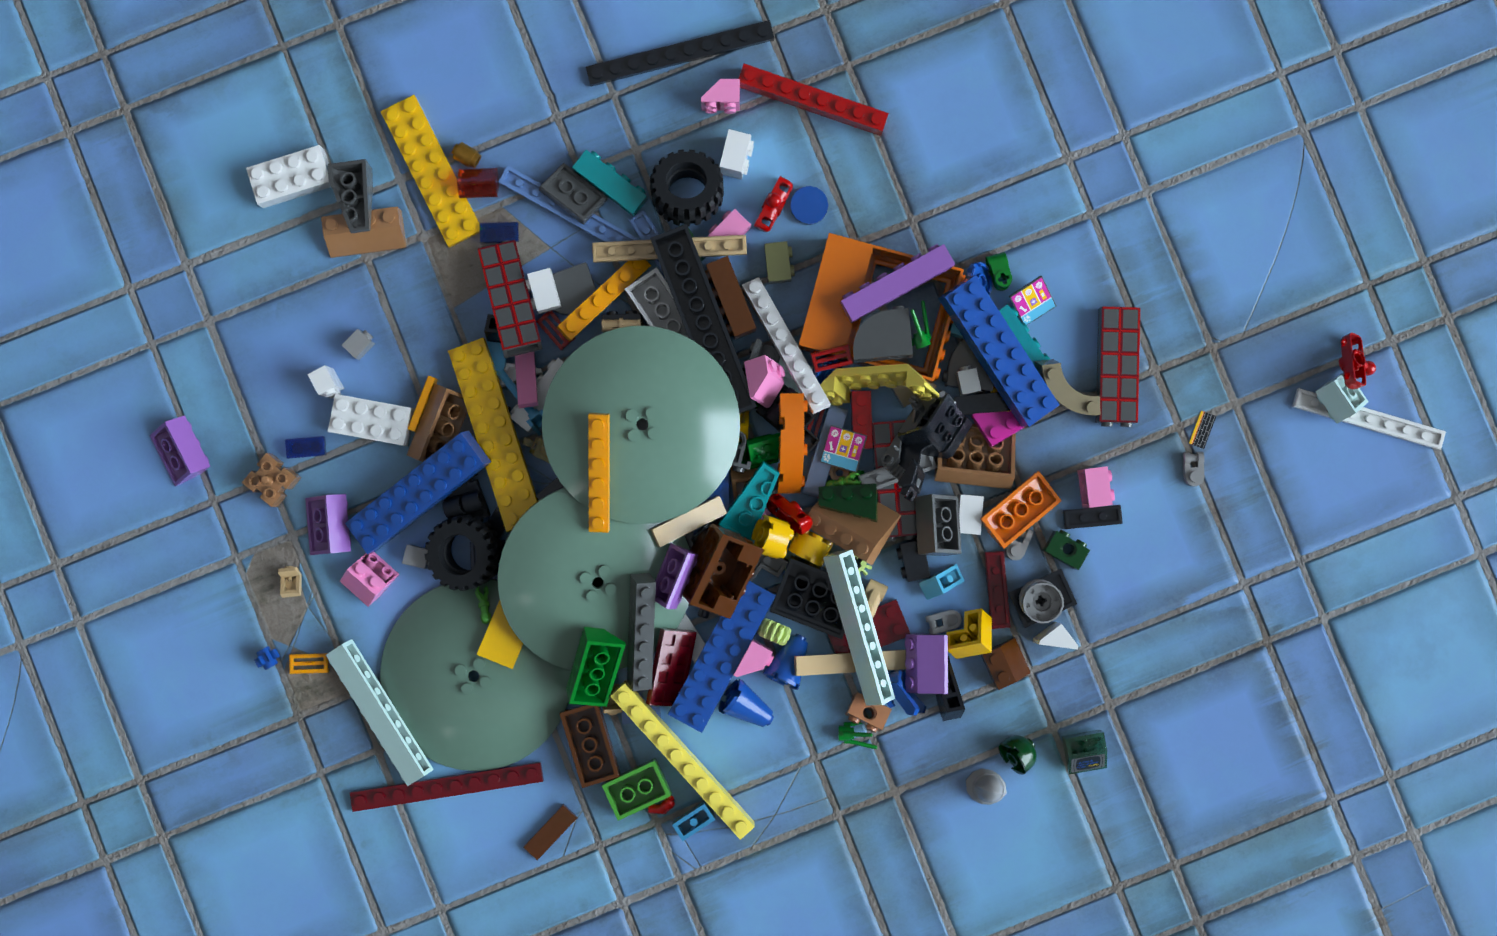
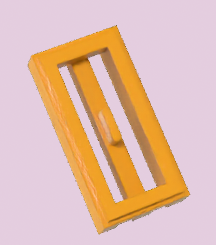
M328 653L289 654V674L328 673L329 661L326 656ZM323 657V661L294 662V658ZM324 665V668L294 669V666Z

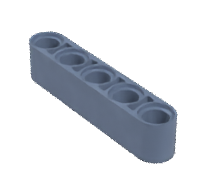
M830 404L802 494L819 499V487L825 486L831 465L820 462L830 425L843 428L848 409Z

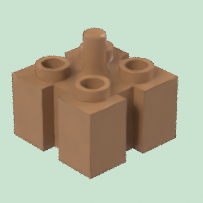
M266 453L256 464L260 467L259 470L251 471L242 483L252 492H261L260 498L269 506L278 507L287 496L284 491L286 489H293L302 477L291 468H282L284 463L272 453Z

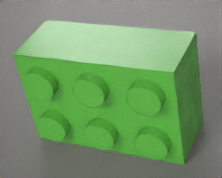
M656 758L620 774L617 778L607 780L601 785L618 821L664 800L672 794Z

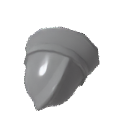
M980 769L972 772L966 779L968 794L974 801L980 804H994L1007 794L1006 783L993 770Z

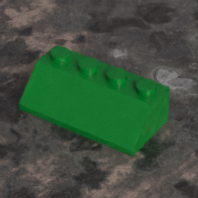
M583 628L566 687L569 704L607 707L626 646L624 641L602 628Z

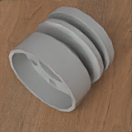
M1034 579L1027 582L1021 589L1019 604L1022 611L1031 620L1038 623H1049L1056 620L1062 613L1064 598L1061 591L1051 582L1043 579ZM1038 596L1044 598L1043 600H1041L1042 604H1039L1037 601H1035L1038 600Z

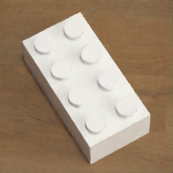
M320 145L246 168L257 205L262 208L331 187L328 178V158L325 149Z
M657 267L625 288L626 293L649 326L668 329L688 338L669 286Z
M335 394L328 432L408 447L411 430H408V426L415 409Z

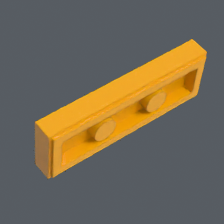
M427 377L408 430L416 432L432 388L438 382L437 378Z

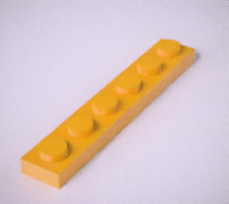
M646 260L627 261L556 328L570 342L651 265Z
M607 413L588 414L589 532L608 533L610 531V414Z

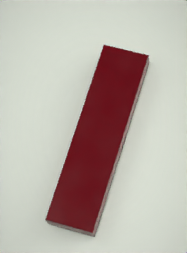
M1004 551L984 552L989 616L992 618V629L1011 628Z

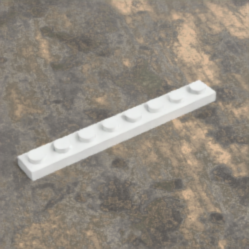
M758 277L742 284L745 295L799 391L804 393V399L807 400L812 414L830 407V401L760 278Z

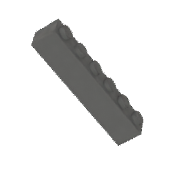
M650 573L630 574L627 682L632 691L652 689L656 581Z

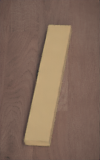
M906 650L882 651L887 670L906 669ZM851 653L794 656L795 676L856 672Z

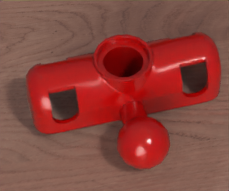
M782 176L779 177L771 194H768L761 207L762 211L754 224L755 228L763 232H769L772 229L792 191L793 184ZM784 186L788 188L787 193L782 191L779 187ZM762 220L770 221L769 227L763 224Z
M1351 332L1341 339L1342 357L1339 358L1338 363L1344 373L1345 386L1349 389H1358L1366 385V376L1374 374L1376 366L1372 361L1365 360L1362 339L1359 335ZM1358 344V349L1352 350V345ZM1362 378V382L1360 383L1356 379Z
M773 494L769 497L767 502L768 510L780 520L787 521L790 529L794 530V535L796 532L799 535H803L810 530L813 524L812 518L802 511L796 501L790 502L780 494Z

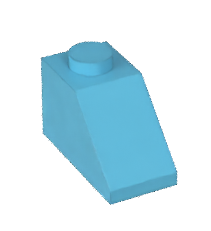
M957 564L932 575L930 578L924 579L919 582V585L926 599L929 600L946 593L965 580Z

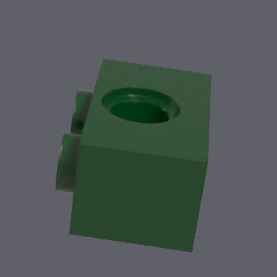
M1061 529L1059 532L1053 531L1042 551L1071 568L1079 570L1090 552L1086 548L1087 544L1079 539L1075 542L1069 538L1070 534ZM1066 543L1071 546L1069 554L1063 552V546Z

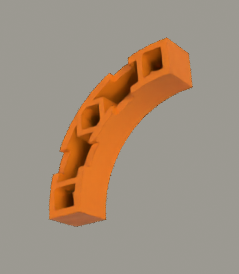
M780 393L779 424H783V430L780 431L779 436L780 463H778L777 470L780 474L777 479V494L800 493L801 487L805 486L803 462L804 456H807V444H804V412L808 410L807 400H804V393Z

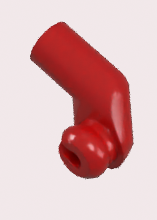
M670 796L664 799L661 804L649 806L648 813L666 814L675 805L674 797Z

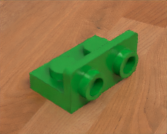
M780 433L746 441L747 452L745 456L751 462V465L761 464L763 461L779 459Z

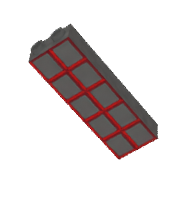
M506 240L499 244L485 245L482 248H478L504 358L542 350L541 339L515 240Z
M1100 307L1098 309L1096 394L1100 396L1101 415H1096V423H1101V426L1112 427L1113 423H1120V427H1132V424L1138 423L1140 308Z
M906 420L872 423L874 470L883 467L881 464L882 456L886 453ZM897 483L877 490V502L902 515L887 541H896V537L903 536L904 540L915 539V535H917L915 498L912 502L905 499V496L900 494L902 487Z

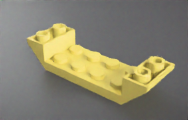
M909 364L836 368L820 384L830 403L835 406L850 403L851 389L861 390V388L866 387L878 389L882 386L896 388L899 385H904L921 400L930 401L932 398H939V393Z

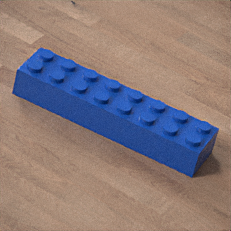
M976 275L966 278L938 298L1021 427H1030L1059 406L1056 398Z
M469 431L461 432L345 524L367 555L373 553L491 463V460Z
M748 581L745 594L741 596L731 618L720 616L668 715L701 733L703 732L776 595Z

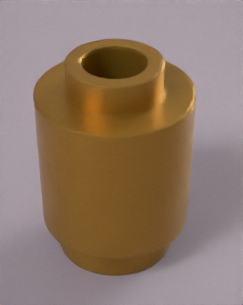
M463 142L456 144L451 152L454 160L468 168H476L482 156L477 150Z

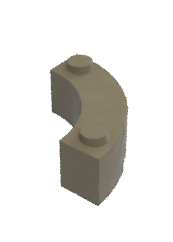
M1054 359L1035 361L1036 369L1059 404L1080 414L1101 415L1100 396L1093 392H1080L1073 389L1063 375L1060 362Z

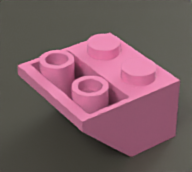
M720 79L701 97L702 111L709 114L717 113V111L734 114L736 111H740V79Z
M375 552L368 555L365 553L346 570L340 582L369 607L399 576V573Z

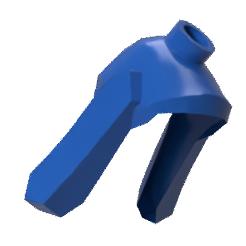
M899 669L890 674L889 670H887L895 699L906 714L917 716L918 713H925L927 707L915 693L906 692V672ZM893 700L887 702L889 708L895 707Z

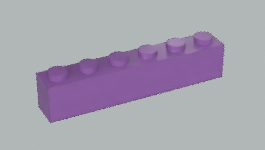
M936 244L927 249V254L922 256L919 253L912 257V262L907 265L901 263L893 268L894 272L890 274L885 272L876 277L878 281L872 284L867 282L859 287L860 291L856 293L850 291L843 295V300H841L840 304L850 322L853 323L953 268L955 263L945 245L939 246Z

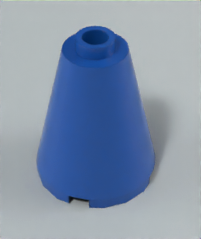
M799 634L791 635L789 641H787L786 645L782 646L763 674L783 686L784 684H790L789 688L798 690L802 676H795L794 656L806 655L808 643L805 641L806 638Z
M736 679L724 694L726 698L725 701L721 700L718 708L719 712L761 727L770 725L774 718L772 715L773 711L743 680L739 679L738 681Z

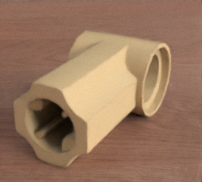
M870 579L864 591L873 619L879 603L887 592L888 586Z

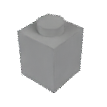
M357 329L342 346L355 359L360 360L375 343L371 340L373 336L368 331Z
M971 365L959 368L960 371L956 372L955 375L960 396L980 392L981 386L977 368L971 369Z
M411 544L406 545L402 564L427 569L429 562L425 560L424 554L428 550Z

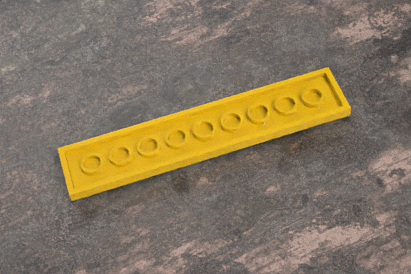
M480 338L448 350L477 443L491 460V463L486 466V471L506 532H510L520 517L538 501V498L536 497V492L486 339Z

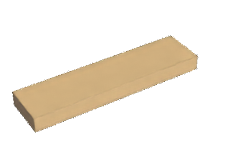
M716 496L691 511L670 519L650 530L657 546L662 547L727 514L720 496Z

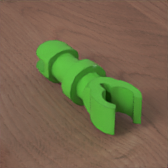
M852 472L846 477H839L838 480L827 481L825 486L858 485L861 482L857 479L853 480L856 476H860V474Z
M478 586L475 594L480 602L478 603V608L481 609V621L484 624H488L491 621V613H489L488 609L490 603L487 601L488 587L485 586L483 589L484 594H482Z

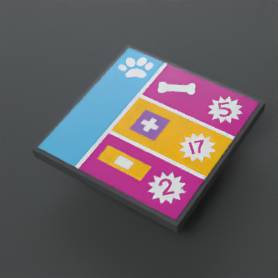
M1042 276L1037 277L1009 296L1021 322H1024L1026 325L1056 307Z
M830 425L820 462L857 472L867 435Z

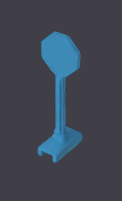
M487 342L497 375L518 400L517 386L504 371L507 358H504L502 346L498 342ZM533 407L524 408L529 417V420L526 422L538 436H541L542 433L539 429L542 428L543 410L538 411Z

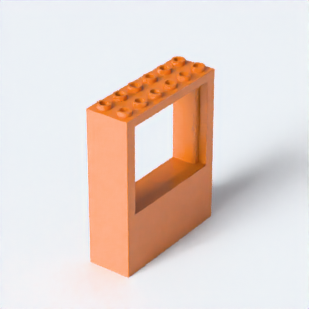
M829 233L798 345L799 349L816 352L849 344L853 364L863 367L907 364L896 360L854 363L853 343L861 318L851 323L840 302L843 300V295L850 291L856 293L860 291L859 287L867 282L871 283L876 264L893 269L901 263L907 265L912 262L911 258L914 256ZM953 267L932 280L946 283L943 293L945 294L965 280L966 275H963L964 269ZM940 304L924 367L909 364L930 383L939 378L941 368H938V365L945 356L946 350L943 349V346L948 342L951 333L948 327L951 326V323L953 324L942 304ZM846 350L826 354L823 356H832L845 353ZM848 357L839 358V360H848Z

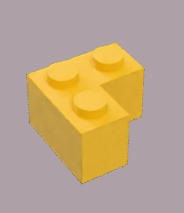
M982 608L964 611V629L946 632V635H948V652L956 659L992 653V618Z

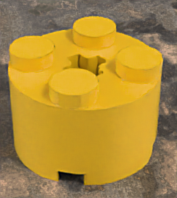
M764 515L763 520L759 519L757 521L751 539L755 540L754 545L764 549L761 555L775 559L784 558L787 553L788 543L793 538L794 530L790 529L787 521Z
M807 531L803 535H799L796 532L788 550L822 567L824 564L823 557L829 554L834 543L812 531Z

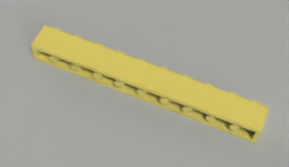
M627 680L611 692L610 697L740 840L755 827L754 820L659 715L646 704V701L637 691H632Z

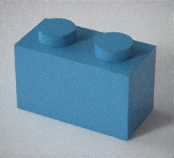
M704 800L672 822V826L681 840L684 841L713 822L715 814Z

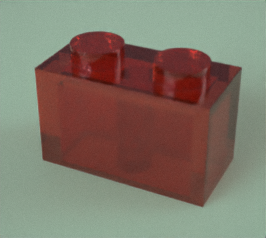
M497 168L459 169L457 178L459 198L498 197L499 177Z

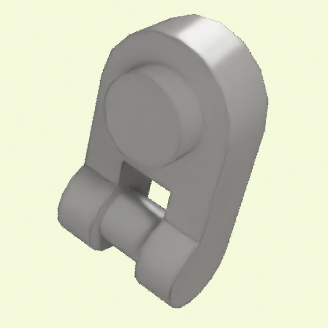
M1184 452L1182 456L1184 481L1189 486H1199L1203 483L1205 477L1204 452H1196V454ZM1196 462V467H1191L1190 463Z
M1028 529L1020 535L1023 537L1022 543L1015 539L1006 547L1005 553L1009 559L1020 560L1023 558L1033 535L1032 530Z
M947 610L925 616L926 622H929L930 629L928 630L930 634H938L956 629L962 621L960 613L955 610ZM941 619L943 626L938 627L936 620Z

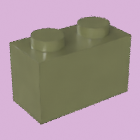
M787 241L764 244L768 284L791 282V277L795 276L794 265H790L789 258L793 257L792 247L788 246Z

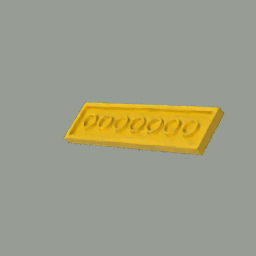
M412 95L380 111L447 246L450 248L482 232L483 229L416 96Z

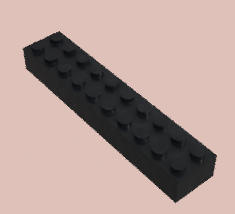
M687 224L651 237L652 245L688 338L703 347L722 367L734 389L739 414L757 408L755 401L750 398L746 377Z

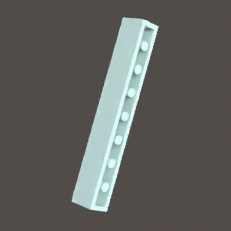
M852 549L836 551L823 557L865 704L866 706L883 705L895 699V695Z
M351 639L326 654L329 663L337 672L339 679L347 688L350 697L355 701L360 709V713L365 717L370 725V729L375 733L381 746L385 749L392 764L395 765L406 785H411L434 770L354 641Z

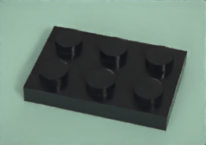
M1062 569L1039 578L1051 582L1061 591L1064 598L1063 610L1077 604ZM1021 586L1008 592L1023 627L1026 628L1037 622L1031 620L1020 607L1019 594L1023 588ZM1038 596V600L1035 601H1037L1039 604H1042L1041 600H1043L1044 598Z

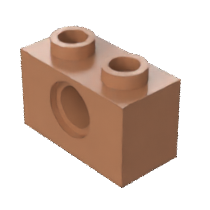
M856 692L845 715L849 717L848 720L856 724L861 722L866 725L865 728L876 733V731L880 732L883 730L892 709L885 705L866 706L863 695ZM864 709H869L872 712L870 719L864 717Z

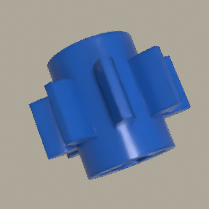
M268 646L256 653L258 657L254 661L258 668L263 666L267 670L278 664L276 659L280 655L277 649L271 650Z

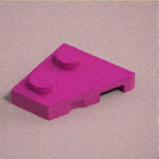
M1011 411L975 413L971 416L990 447L1024 428L1019 425Z

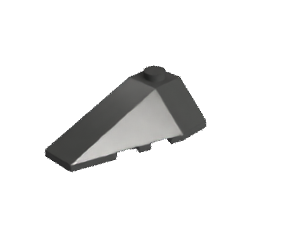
M366 159L328 164L329 183L350 232L370 231L373 195L371 166Z

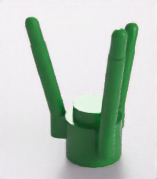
M923 300L921 301L925 332L924 330L921 331L915 311L911 309V315L917 333L913 334L914 338L911 336L912 346L915 345L916 349L930 345V339H932L929 333L927 313Z
M844 722V725H839V741H844V744H854L872 749L878 748L876 745L852 740L854 737L873 736L872 733L854 732V728L851 726L859 724Z

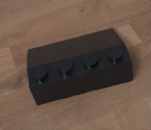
M791 555L770 612L843 639L845 631L827 569Z

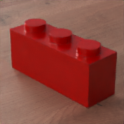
M851 391L852 431L867 435L864 450L873 449L871 391Z

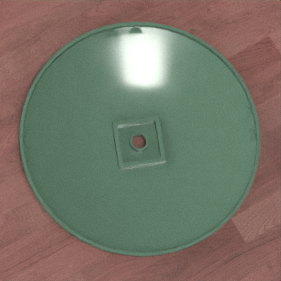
M629 326L607 331L581 345L565 360L554 376L545 398L542 415V436L548 460L555 475L565 489L588 509V414H610V519L635 524L656 523L676 518L691 511L710 497L719 487L736 455L740 434V414L735 392L729 378L714 357L703 347L686 336L668 329L652 326ZM639 419H645L648 422L646 430H639L636 424Z
M565 487L556 490L532 505L520 517L506 539L498 567V591L504 615L516 636L527 648L543 660L567 670L572 669L583 628H602L625 642L626 646L619 669L627 667L630 574L650 573L653 579L656 580L670 543L689 549L685 536L662 547H658L650 529L666 521L635 524L610 519V531L608 533L589 532V509L578 502ZM596 577L603 579V584L599 587H595L592 584L593 579ZM683 595L677 609H667L655 602L653 653L657 648L660 628L677 629L689 605Z
M490 579L487 583L479 586V591L484 594L483 589L485 586L488 587L487 601L490 603L488 609L492 619L500 597L498 581ZM441 585L413 602L395 623L382 655L380 669L381 686L425 757L441 765L467 771H485L508 766L534 752L550 737L561 720L559 713L566 710L569 702L566 687L571 670L555 666L543 660L524 644L513 669L476 655L489 626V623L484 624L481 621V609L478 608V603L480 602L475 594L476 588L460 591L459 589H449V585L445 587ZM475 670L479 673L477 681L470 680V671Z

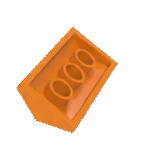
M1037 471L980 519L990 536L1005 549L1062 500L1040 471Z

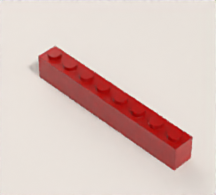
M743 64L738 78L740 79V88L879 136L882 135L889 114L747 64Z

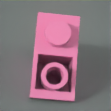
M736 209L732 212L729 210L723 215V221L719 225L715 224L708 231L710 233L708 237L745 235L751 229V224Z

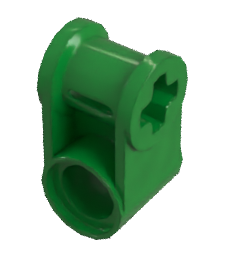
M1001 252L985 257L994 287L999 291L1006 290L1012 282L1006 253ZM1000 277L1006 280L1005 284L1002 281L999 282Z

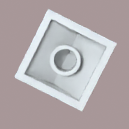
M1053 622L1033 638V642L1039 645L1078 650L1077 643L1064 626L1058 622Z

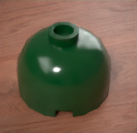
M1013 735L1006 738L998 746L999 753L1007 764L1009 761L1013 765L1011 769L1018 774L1024 775L1036 762L1035 744L1029 738L1026 739L1023 736Z

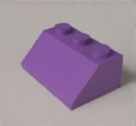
M185 415L164 422L150 435L175 487L202 474L211 467L208 457L204 455L200 442L195 437L192 426L187 421Z
M346 494L305 498L310 555L351 552L349 529L345 524L349 520Z
M670 543L655 580V602L667 609H677L678 604L682 600L684 589L689 583L690 574L697 563L698 554Z
M928 633L906 634V692L948 694V635Z

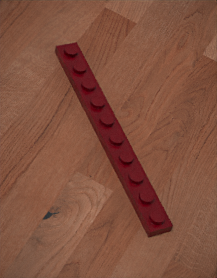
M541 762L416 781L409 786L403 783L350 792L352 812L538 783L543 782L544 778Z

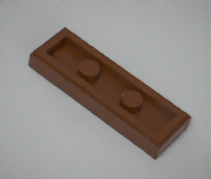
M563 804L523 848L538 860L578 817Z

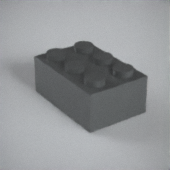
M929 494L915 497L918 555L949 556L962 554L958 496Z

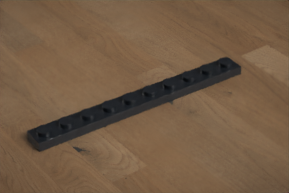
M770 20L586 66L590 86L592 87L773 41L774 35Z

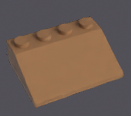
M973 424L951 458L936 457L935 464L937 468H935L934 481L1011 489L1015 479L1016 433L990 447L977 425Z
M818 502L808 514L813 521L810 528L812 531L845 550L852 549L855 556L870 565H873L902 516L877 502V522L862 517H854L847 513L820 508Z

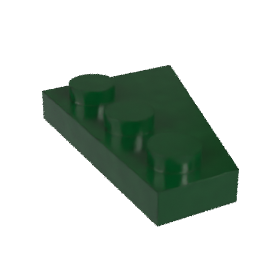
M877 484L819 487L818 505L820 508L847 513L854 517H862L877 522Z

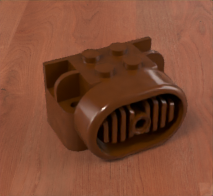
M712 524L698 535L691 548V551L698 554L697 563L690 574L689 583L686 585L682 595L690 605L730 619L741 596L745 594L746 585L749 579L753 577L755 567L764 549L754 545L751 540L742 537L739 533Z

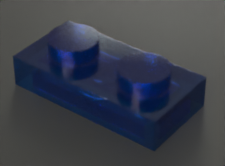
M518 222L480 223V243H501L506 240L519 242Z
M325 436L285 440L287 459L327 456Z

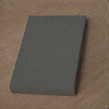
M565 163L539 187L540 192L583 225L608 199L605 194Z

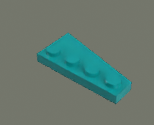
M763 461L729 507L727 514L721 518L719 525L753 541L751 539L753 529L766 509V504L780 474L779 471Z

